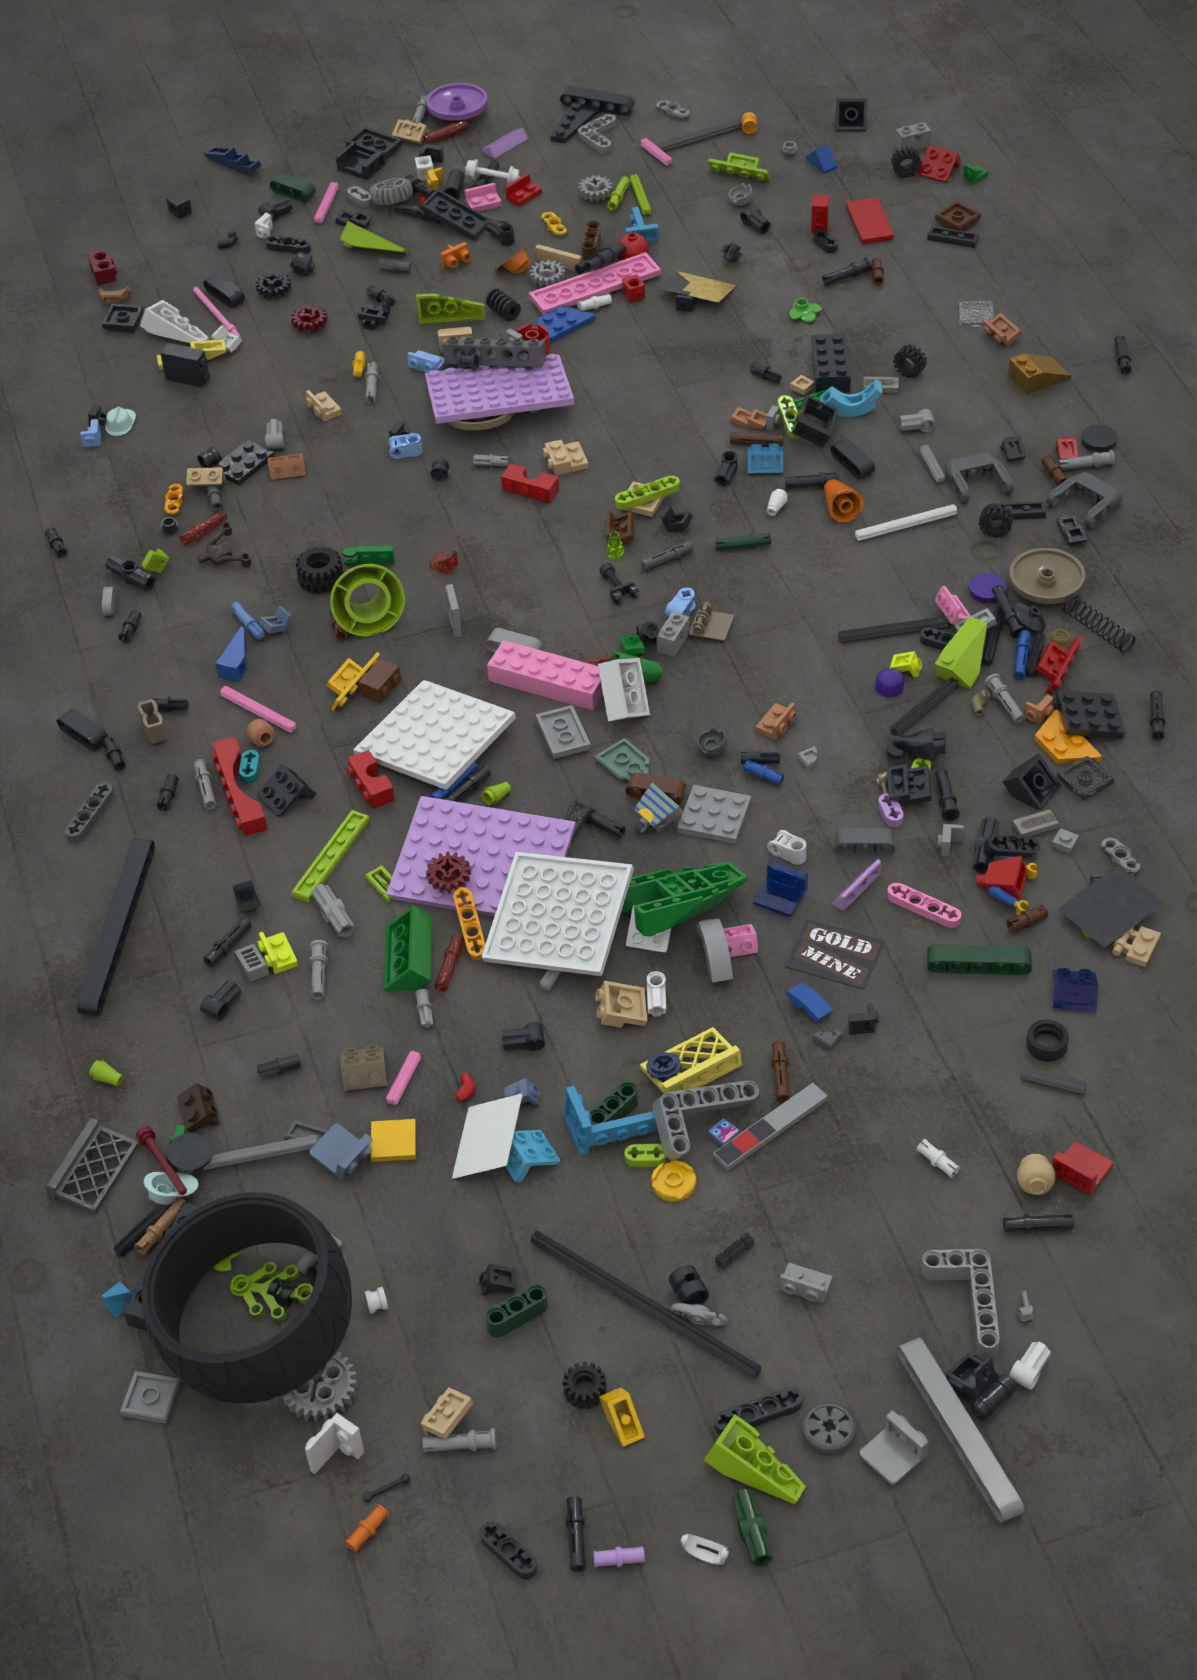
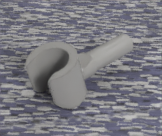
M1027 1291L1021 1292L1023 1307L1018 1308L1019 1318L1022 1322L1033 1319V1307L1029 1304Z

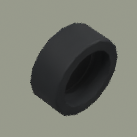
M1039 1020L1028 1029L1026 1042L1028 1052L1040 1061H1056L1067 1052L1069 1034L1067 1029L1057 1021ZM1041 1034H1050L1057 1037L1061 1042L1054 1047H1045L1035 1041V1037Z

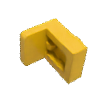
M442 168L427 171V186L435 190L439 189V184L444 182Z

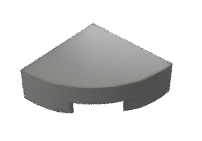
M815 746L797 754V758L807 770L811 769L817 762V749Z

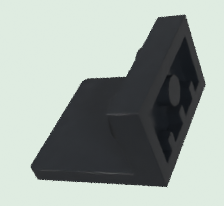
M281 764L257 795L281 817L298 796L304 797L305 795L312 799L316 792L294 771Z

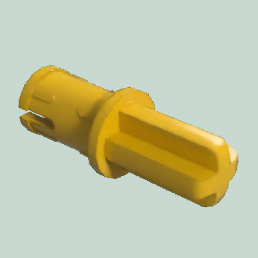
M363 351L355 353V360L352 363L354 368L353 375L355 377H361L363 369L366 367V354Z

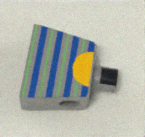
M651 783L634 809L641 816L634 827L642 834L650 825L659 832L684 811L655 784Z

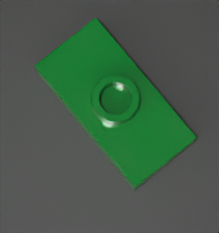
M638 634L620 637V644L625 653L630 655L645 653V647Z

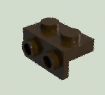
M195 1083L177 1096L185 1129L190 1133L207 1122L215 1126L219 1124L218 1110L213 1102L214 1096L212 1091L198 1083Z

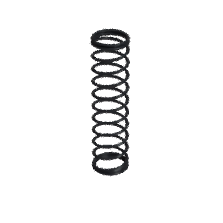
M1074 594L1065 600L1062 607L1063 612L1069 613L1070 617L1080 621L1082 625L1091 629L1093 633H1097L1103 640H1108V643L1113 644L1114 648H1119L1120 652L1126 653L1134 646L1136 640L1134 635L1131 633L1125 634V629L1119 631V625L1114 626V621L1108 623V617L1103 618V613L1097 615V609L1092 610L1091 605L1086 607V602H1081V598ZM1075 597L1076 599L1071 603L1070 608L1065 610L1067 603ZM1085 603L1084 608L1081 610L1080 613L1076 615V612L1080 605ZM1090 607L1088 614L1082 618L1084 611ZM1093 611H1096L1094 617L1089 622H1087L1091 613ZM1101 615L1099 622L1093 626L1095 619ZM1104 619H1107L1105 625L1100 630H1098L1102 621ZM1112 622V627L1104 634L1106 627ZM1118 626L1116 633L1109 638L1113 629ZM1103 629L1102 635H1099L1098 632ZM1122 630H1124V633L1121 636V638L1115 642L1118 634ZM1109 633L1108 639H1105L1104 636ZM1115 637L1113 643H1111L1109 640ZM1131 637H1133L1129 647L1125 650H1122L1123 646L1128 643ZM1120 641L1119 647L1115 646Z

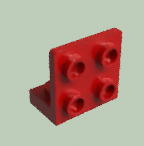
M929 145L918 175L946 183L953 167H959L961 164L959 154Z
M1075 1141L1064 1155L1060 1152L1056 1153L1053 1157L1052 1166L1055 1170V1176L1091 1195L1112 1168L1113 1161Z

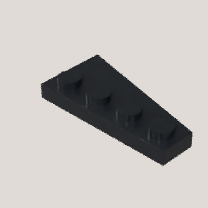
M571 102L550 135L551 141L559 143L569 141L581 126L587 121L590 122L595 114L598 115L600 113V107Z

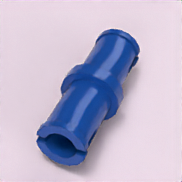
M749 759L746 761L743 769L745 772L758 776L760 780L765 779L778 786L782 784L785 774L770 769L768 765L763 766Z

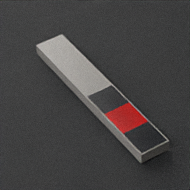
M811 1083L713 1152V1158L729 1171L828 1100V1096L814 1083Z

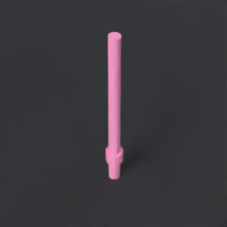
M195 287L193 292L220 323L226 327L229 333L239 336L242 340V336L238 333L237 328L228 322L198 287Z

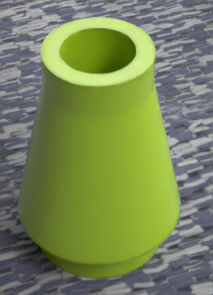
M507 782L486 787L481 794L482 800L486 805L494 806L506 794L511 792V787Z
M96 1060L89 1072L93 1080L112 1084L116 1087L123 1080V1075L118 1073L104 1060Z

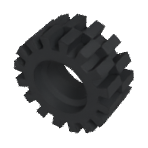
M906 146V149L901 147V151L897 149L896 154L893 153V158H891L895 174L897 173V176L901 175L902 178L905 175L909 178L910 174L914 176V172L918 173V169H921L922 162L919 153L913 147L909 149L908 146ZM912 159L908 165H901L902 161Z
M911 344L904 345L894 356L893 363H896L894 367L898 368V373L902 372V376L906 374L907 378H910V376L915 378L927 365V362H925L927 358L923 357L925 353H921L920 348L917 350L915 345L911 347ZM906 358L910 359L914 365L909 363Z
M992 503V506L988 504L986 508L982 509L979 525L980 530H983L984 534L988 533L989 537L994 535V538H997L998 535L1000 538L1004 534L1008 535L1012 528L1014 515L1011 513V509L1007 510V506L1001 507L1002 504L998 503V506ZM996 518L1001 520L1002 522L996 523L991 521L990 519Z
M583 1362V1366H579V1363H576L575 1369L569 1367L568 1373L565 1372L563 1379L566 1400L568 1402L571 1401L573 1407L578 1404L579 1409H583V1405H587V1409H591L592 1403L595 1407L598 1406L599 1397L606 1394V1379L604 1372H601V1368L598 1366L595 1369L594 1363L587 1366V1362ZM582 1380H589L593 1382L594 1386L588 1391H580L576 1388V1384Z

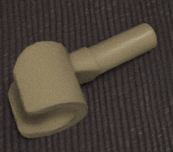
M887 772L878 774L877 784L881 786L883 794L888 793L886 785L888 783Z

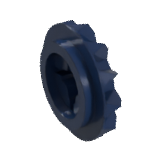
M663 1052L655 1054L647 1061V1073H650L651 1078L657 1077L659 1081L662 1078L669 1080L670 1076H676L677 1072L681 1071V1061L673 1053Z

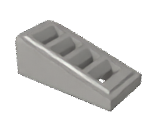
M254 944L234 951L249 982L269 975L268 966Z

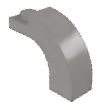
M705 919L698 922L696 930L704 946L708 975L712 983L733 979L729 949L720 920Z

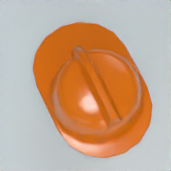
M527 246L495 269L504 266L515 274L526 270L532 263L525 251Z

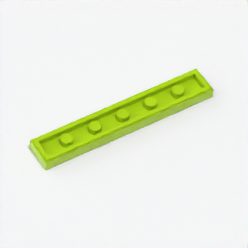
M354 810L349 813L292 890V897L308 903L312 901V891L317 885L324 884L369 823L370 817Z

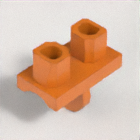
M465 242L454 247L447 245L445 251L440 253L442 258L441 265L444 269L447 267L453 269L457 267L458 262H468L471 260V255Z

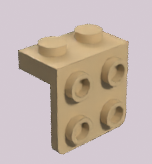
M471 327L438 330L440 353H443V343L449 337H458V339L472 337Z

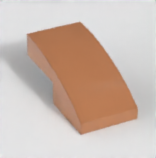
M737 407L731 416L730 422L747 428L764 429L767 414L757 409L751 413L741 407Z

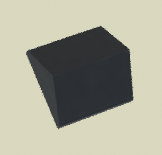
M836 98L835 131L867 130V98Z

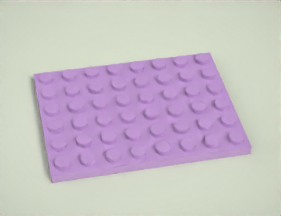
M556 354L547 355L546 362L542 367L479 365L477 369H472V367L447 368L442 371L431 370L425 373L436 424L574 405V397L560 355Z
M421 796L386 895L392 896L393 900L457 911L453 898L455 889H451V894H448L447 890L440 893L439 887L434 890L432 884L429 885L426 870H428L427 864H433V857L438 859L439 853L446 856L447 851H449L450 855L457 852L458 857L463 855L465 861H469L471 875H469L470 881H465V888H468L472 893L477 914L495 917L515 852L567 857L576 823L574 821ZM462 895L461 900L464 906L467 905L465 895Z

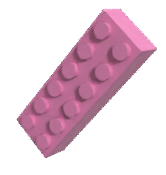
M503 640L487 664L490 682L585 709L594 710L603 696L598 666Z

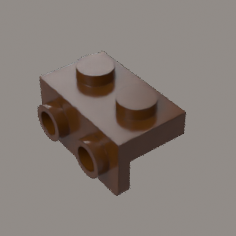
M607 511L605 519L606 539L611 541L614 547L634 540L633 513L628 511L614 517L611 511Z

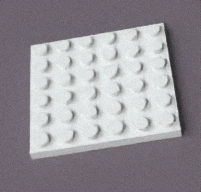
M423 680L353 750L355 755L369 750L377 764L447 790L516 719V715L513 711Z
M515 852L482 954L483 961L602 976L633 874V865Z

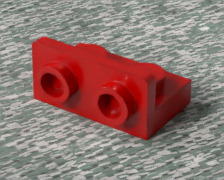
M528 173L505 187L506 200L518 207L542 194V188L531 182L530 174Z

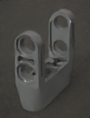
M991 452L953 459L945 465L949 484L960 503L969 502V487L965 481L992 476L1002 493H1012L1014 490L1013 481L1003 463Z
M1081 472L1069 477L1052 490L1047 497L1046 503L1051 507H1059L1074 494L1095 505L1088 511L1084 520L1086 526L1094 528L1114 511L1122 500V494L1117 488L1087 472Z

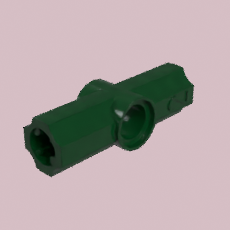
M747 1489L739 1490L736 1494L732 1495V1500L738 1517L737 1523L740 1537L743 1542L745 1541L751 1564L758 1567L767 1565L768 1562L773 1560V1556L767 1539L764 1517L759 1513L753 1491Z

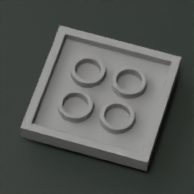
M693 785L677 826V833L736 844L751 804V796Z

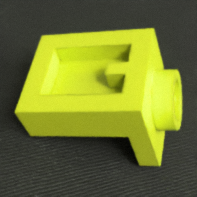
M915 651L895 654L890 668L900 672L910 671L912 676L917 678L922 669V662L917 657Z

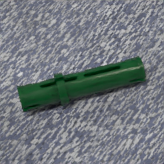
M751 533L749 536L715 539L716 550L749 546L755 548L758 545H770L771 535L770 533L758 535Z

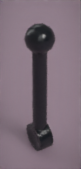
M403 1474L400 1479L372 1492L365 1491L362 1494V1498L365 1502H370L373 1496L401 1483H408L410 1476Z

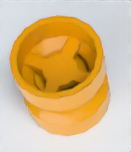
M752 112L745 113L741 119L742 130L746 134H753L757 131L758 127L757 117Z

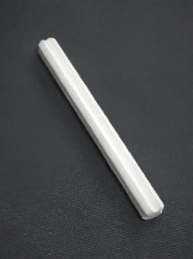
M952 504L855 531V537L858 541L953 516L957 514V507Z

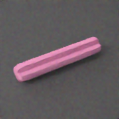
M644 138L641 140V146L666 166L672 164V158L649 139Z
M409 1052L386 1097L388 1104L394 1106L398 1104L421 1059L419 1052Z

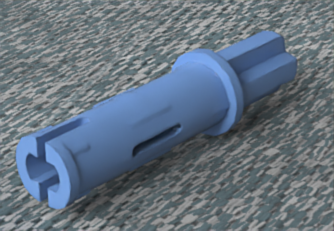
M233 602V607L230 610L245 625L246 631L251 632L257 640L263 638L265 633L259 626V622L251 617L240 602Z

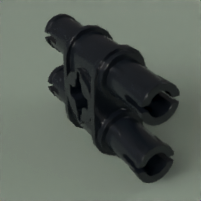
M619 243L614 247L609 246L597 250L585 257L583 262L575 265V271L580 275L585 271L590 272L602 268L615 261L618 255L626 251V247L623 243Z

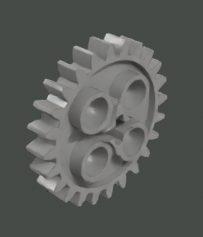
M338 1352L324 1366V1371L320 1369L305 1384L282 1395L285 1406L288 1405L289 1411H295L298 1418L304 1413L306 1421L311 1416H314L315 1422L322 1415L325 1421L328 1419V1414L331 1413L335 1416L337 1409L344 1412L343 1404H352L350 1397H356L355 1389L358 1388L357 1374L354 1365L349 1363L348 1357L342 1358L341 1352Z

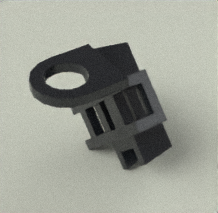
M385 292L381 293L382 303L379 308H375V305H372L371 308L361 306L362 312H358L357 315L359 321H362L363 328L375 330L378 324L385 325L391 311Z

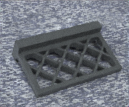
M90 1118L47 1184V1197L53 1200L60 1198L95 1214L138 1147V1142L100 1126L98 1120ZM100 1134L108 1136L111 1142L99 1145L97 1139ZM126 1144L130 1148L128 1151L118 1153L116 1146ZM113 1147L115 1154L103 1157L101 1150ZM98 1151L100 1158L88 1162L87 1154ZM117 1159L118 1167L107 1170L105 1162ZM102 1164L104 1171L92 1174L90 1167ZM87 1168L89 1176L77 1179L76 1171ZM107 1178L108 1182L106 1185L96 1187L95 1179ZM91 1181L93 1189L81 1192L79 1184ZM76 1185L78 1193L71 1195L63 1192L66 1187ZM92 1194L96 1195L97 1200L93 1205L84 1202L83 1197Z

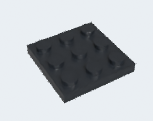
M1070 690L1057 691L1056 699L1066 735L1108 738L1124 737L1125 730L1114 694Z

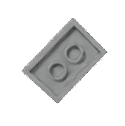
M573 705L536 714V721L553 759L591 750V744Z

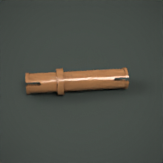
M178 1197L158 1221L146 1229V1234L134 1245L136 1250L140 1247L138 1250L140 1254L146 1255L156 1242L161 1241L163 1234L174 1223L176 1213L182 1209V1204L185 1202L183 1198Z

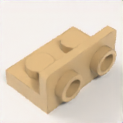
M398 119L392 136L400 138L402 141L421 145L424 136H429L430 132L423 123L417 124L409 120Z
M309 390L306 391V405L324 422L342 414L341 408L325 391L317 395H313Z
M187 468L186 484L187 486L226 484V476L223 468Z
M448 1387L421 1422L425 1436L431 1437L435 1434L446 1440L473 1405L472 1398Z

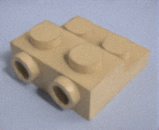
M562 440L545 443V448H542L543 456L545 459L547 458L549 470L552 469L555 476L589 468L579 441L563 444Z
M604 981L601 988L597 989L595 1000L600 1002L597 1008V1018H601L602 1025L622 1028L624 1023L645 1026L647 1023L645 988Z

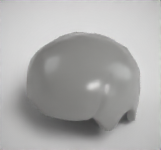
M741 183L740 186L730 189L728 196L731 203L736 206H745L750 203L753 198L751 185L745 186Z

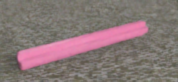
M224 686L220 690L221 696L290 733L296 730L295 722L234 689Z

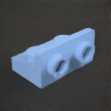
M420 350L416 353L409 352L407 354L408 367L426 373L431 370L442 371L448 365L445 364L444 358Z

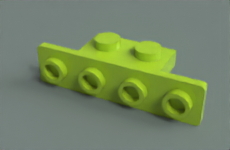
M730 152L727 162L708 159L710 169L715 172L723 171L730 175L737 174L745 178H756L760 181H769L770 179L768 170L758 168L760 158Z

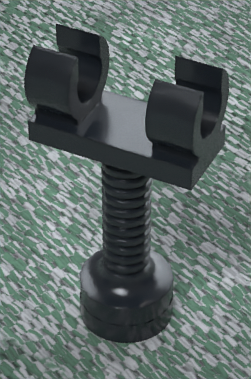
M605 563L600 567L599 573L605 579L609 578L615 586L610 589V598L615 605L622 603V595L629 593L631 598L639 596L637 594L639 589L634 585L633 581L624 584L619 581L615 575L616 570L611 563Z

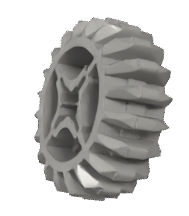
M405 178L384 180L371 187L370 197L372 202L377 205L395 204L408 200L413 194V188L410 181Z

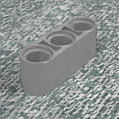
M495 628L485 642L486 648L493 653L496 652L503 640L541 650L543 647L541 641L535 637L502 628Z

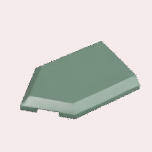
M626 738L594 756L600 764L619 780H629L631 774L635 772L648 774L650 759Z

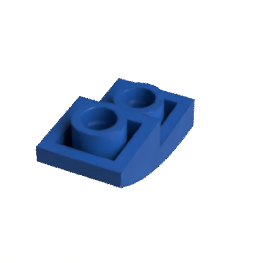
M803 982L786 992V995L797 1009L804 1008L815 1023L833 1011L831 1006L816 991Z

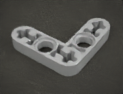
M607 114L581 126L578 129V138L599 153H609L611 151V141L601 134L616 126V117L612 114Z

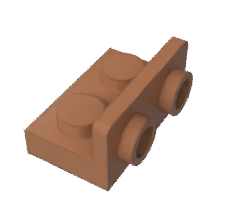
M303 453L268 458L271 480L306 474Z
M791 702L786 708L775 703L756 725L755 732L776 741L780 735L785 733L787 726L796 719V704Z

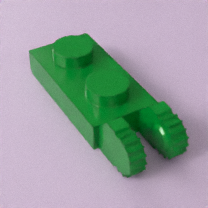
M357 546L345 548L342 551L345 557L344 564L349 566H355L358 563H395L393 546Z

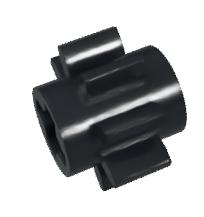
M732 242L729 245L724 244L721 250L724 253L723 258L732 263L734 260H739L743 254L740 252L741 247Z

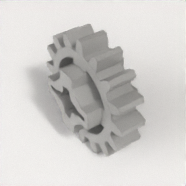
M592 175L591 178L586 177V180L582 179L581 183H578V193L585 200H605V197H610V194H612L613 186L610 179L606 180V177L600 178V175Z
M542 260L540 264L535 263V266H531V281H534L535 285L539 284V287L564 281V277H566L564 266H561V263L556 264L555 260L553 262H550V260L544 262Z

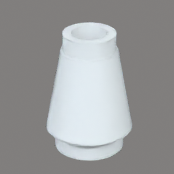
M776 489L771 493L766 509L769 515L775 516L787 503L788 495L784 490Z

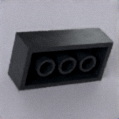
M846 333L811 335L815 392L828 390L832 386L841 393H850L851 373Z

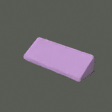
M524 128L515 129L482 148L481 151L492 158H496L528 138Z
M877 859L869 865L832 904L841 910H845L880 875L881 860Z

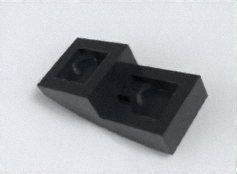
M342 209L336 217L335 223L346 226L349 221L361 228H365L372 219V216L361 211L353 214Z
M1075 514L1057 518L1058 527L1069 545L1087 542L1088 539L1083 526L1079 525Z

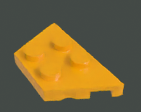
M1057 709L1053 711L1035 734V741L1057 765L1083 763V760L1094 759L1095 762L1101 761L1102 755L1083 736L1065 734L1062 718Z

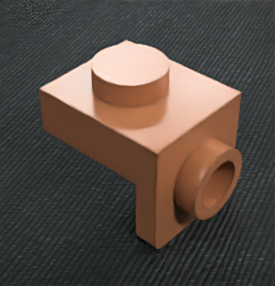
M1046 695L1037 706L1026 702L1024 704L1026 719L1040 725L1053 713L1054 697Z

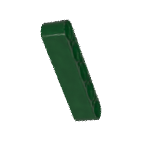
M936 944L929 946L927 949V968L934 973L1026 975L1032 971L1031 950L1027 947Z

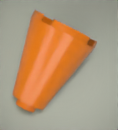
M836 479L829 480L825 484L824 492L830 516L840 523L853 521L856 518L855 516L861 513L864 503L860 493Z

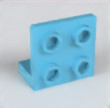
M541 1130L514 1131L509 1158L505 1167L515 1182H522L531 1166L557 1165L561 1160Z

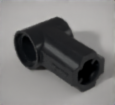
M285 197L270 204L268 202L262 203L258 208V212L261 216L265 213L270 214L271 220L274 222L279 215L291 211L292 204L289 198Z
M757 206L740 213V218L744 225H752L762 234L767 233L769 228H771V222L762 216Z
M494 219L489 221L486 226L487 232L499 238L502 245L510 246L515 243L514 229L511 224L503 225Z
M725 451L722 454V461L714 476V482L719 486L725 487V485H728L733 474L738 471V455L736 452Z
M653 621L636 626L637 634L641 641L657 639V634L660 632L659 625Z
M232 980L226 981L213 996L207 995L203 999L200 1006L201 1012L219 1021L227 1015L230 1004L241 994V988Z
M530 1022L524 1028L501 1030L503 1049L526 1047L529 1050L537 1051L545 1046L543 1025L539 1022Z

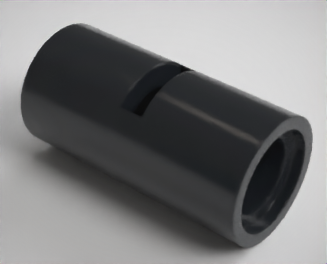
M453 169L449 174L444 193L455 199L459 198L465 179L463 171Z

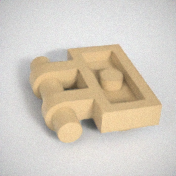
M1133 926L1115 940L1112 953L1115 956H1119L1121 952L1127 954L1126 961L1146 968L1160 940L1161 933L1143 926L1137 932L1133 930ZM1128 939L1133 941L1132 945L1127 944Z

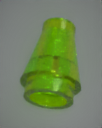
M611 531L609 533L606 548L608 556L613 559L620 558L624 553V547L618 531Z

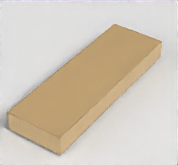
M539 244L535 247L536 261L538 262L542 260L544 262H547V260L553 262L555 260L556 264L561 263V266H564L565 269L575 271V265L582 262V256Z

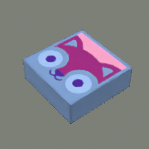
M724 1118L708 1131V1136L721 1146L740 1134V1130Z

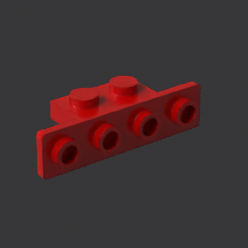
M1080 634L1072 640L1067 650H1064L1053 641L1047 645L1035 670L1051 680L1045 693L1049 694L1053 689L1056 691L1062 683L1060 679L1069 670L1067 665L1069 666L1075 658L1073 653H1076L1081 646L1079 642L1082 636Z

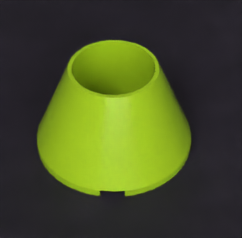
M375 564L358 565L347 570L334 584L330 596V607L336 622L347 632L364 637L380 632L383 633L390 629L400 618L405 605V595L400 580L389 569ZM365 583L379 586L376 596L371 601L364 604H355L349 601L353 590Z

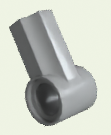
M923 409L917 414L899 416L900 431L921 429L923 432H931L936 426L933 414L929 409Z
M271 419L267 423L265 443L266 448L269 450L284 449L282 422H279L277 419Z

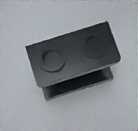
M352 142L336 156L337 170L365 180H369L386 165L384 151L378 150L375 154L371 155L358 150L356 142Z

